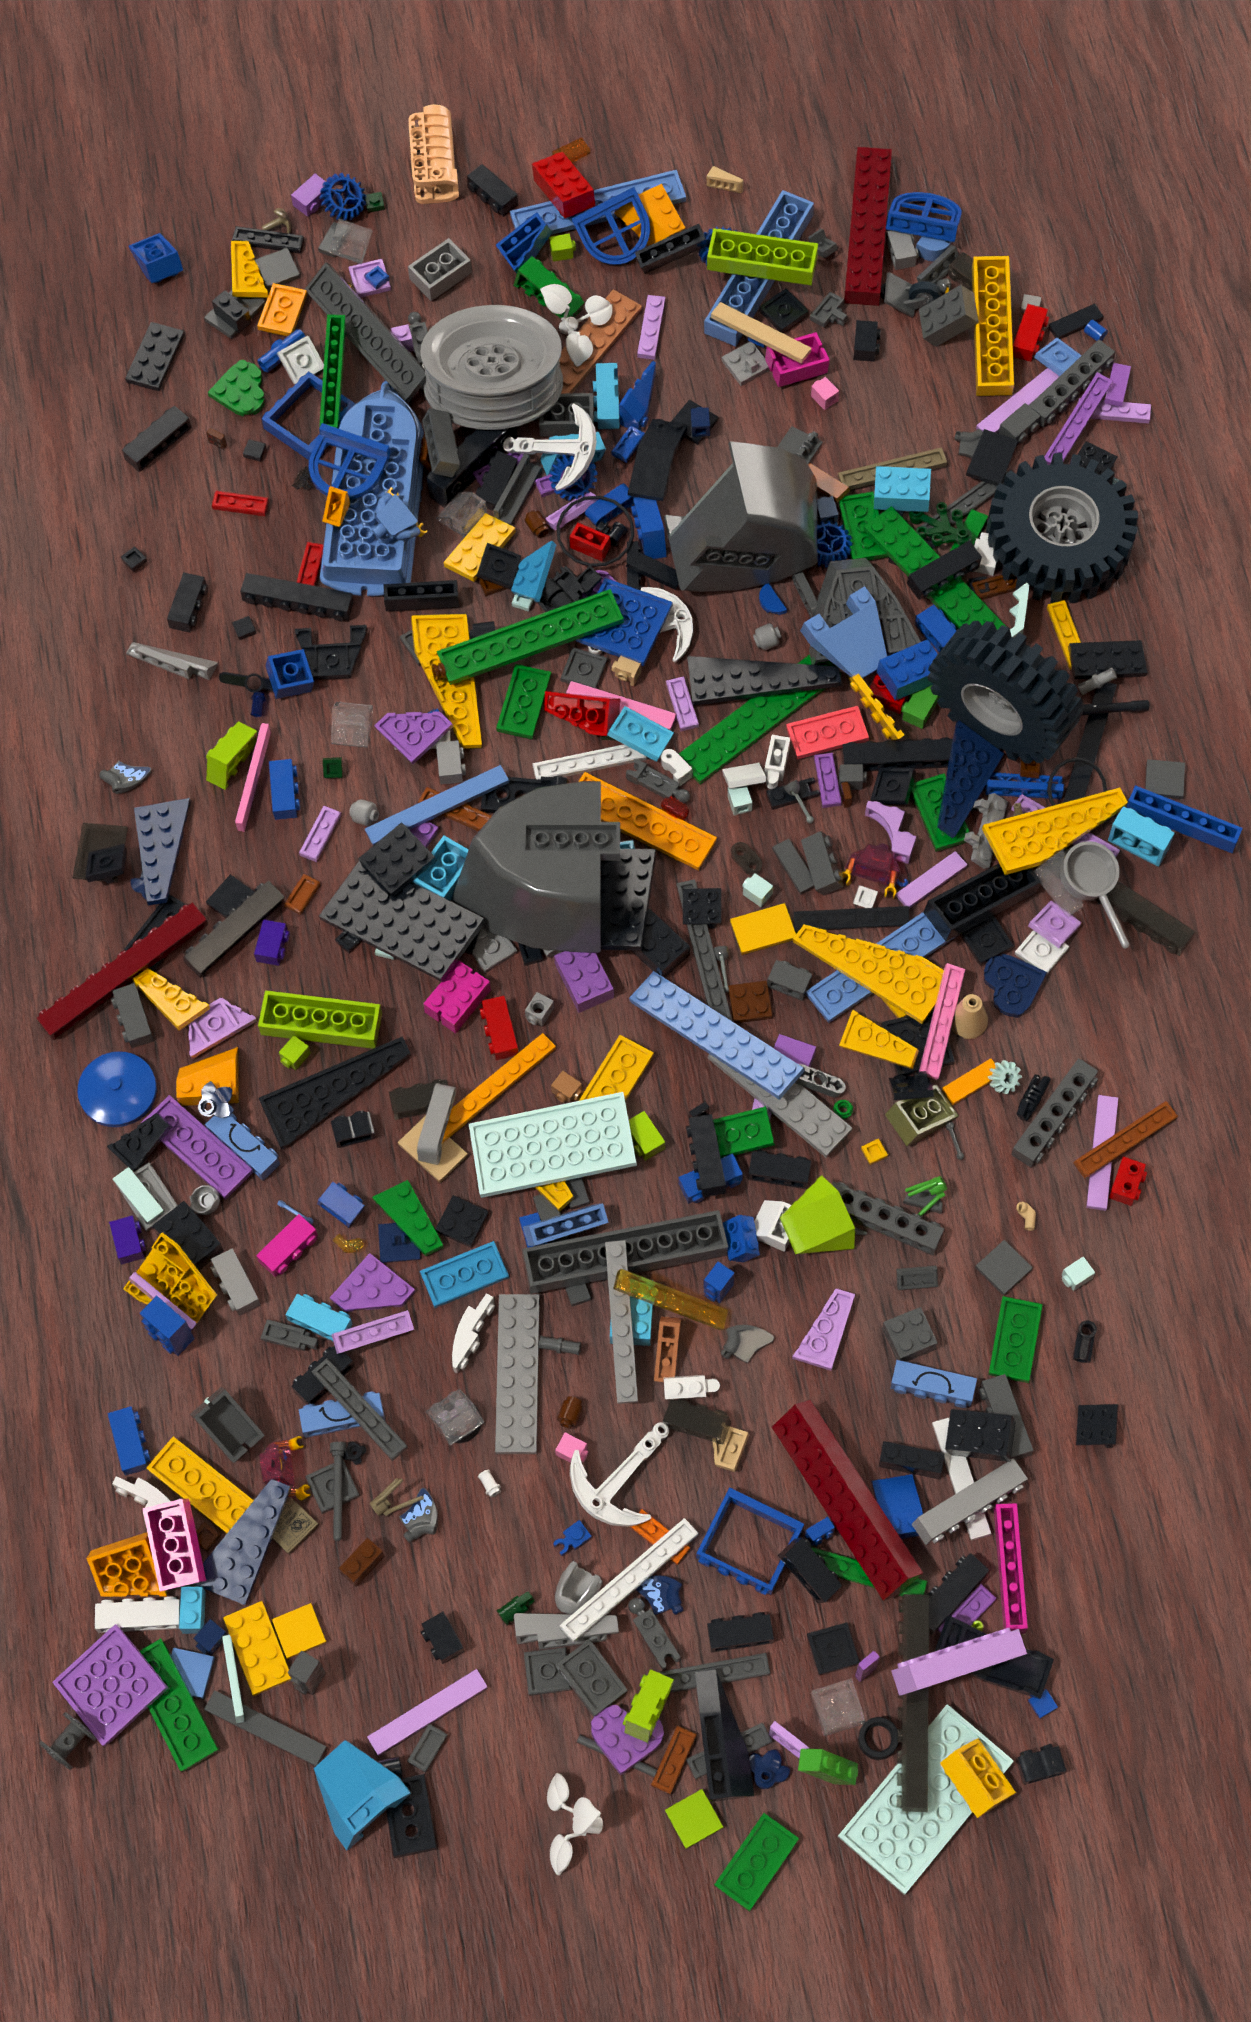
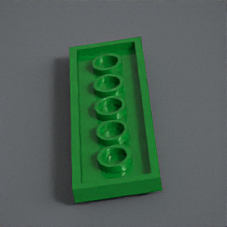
M160 1638L140 1650V1653L169 1687L148 1708L180 1772L183 1773L220 1750L165 1642Z

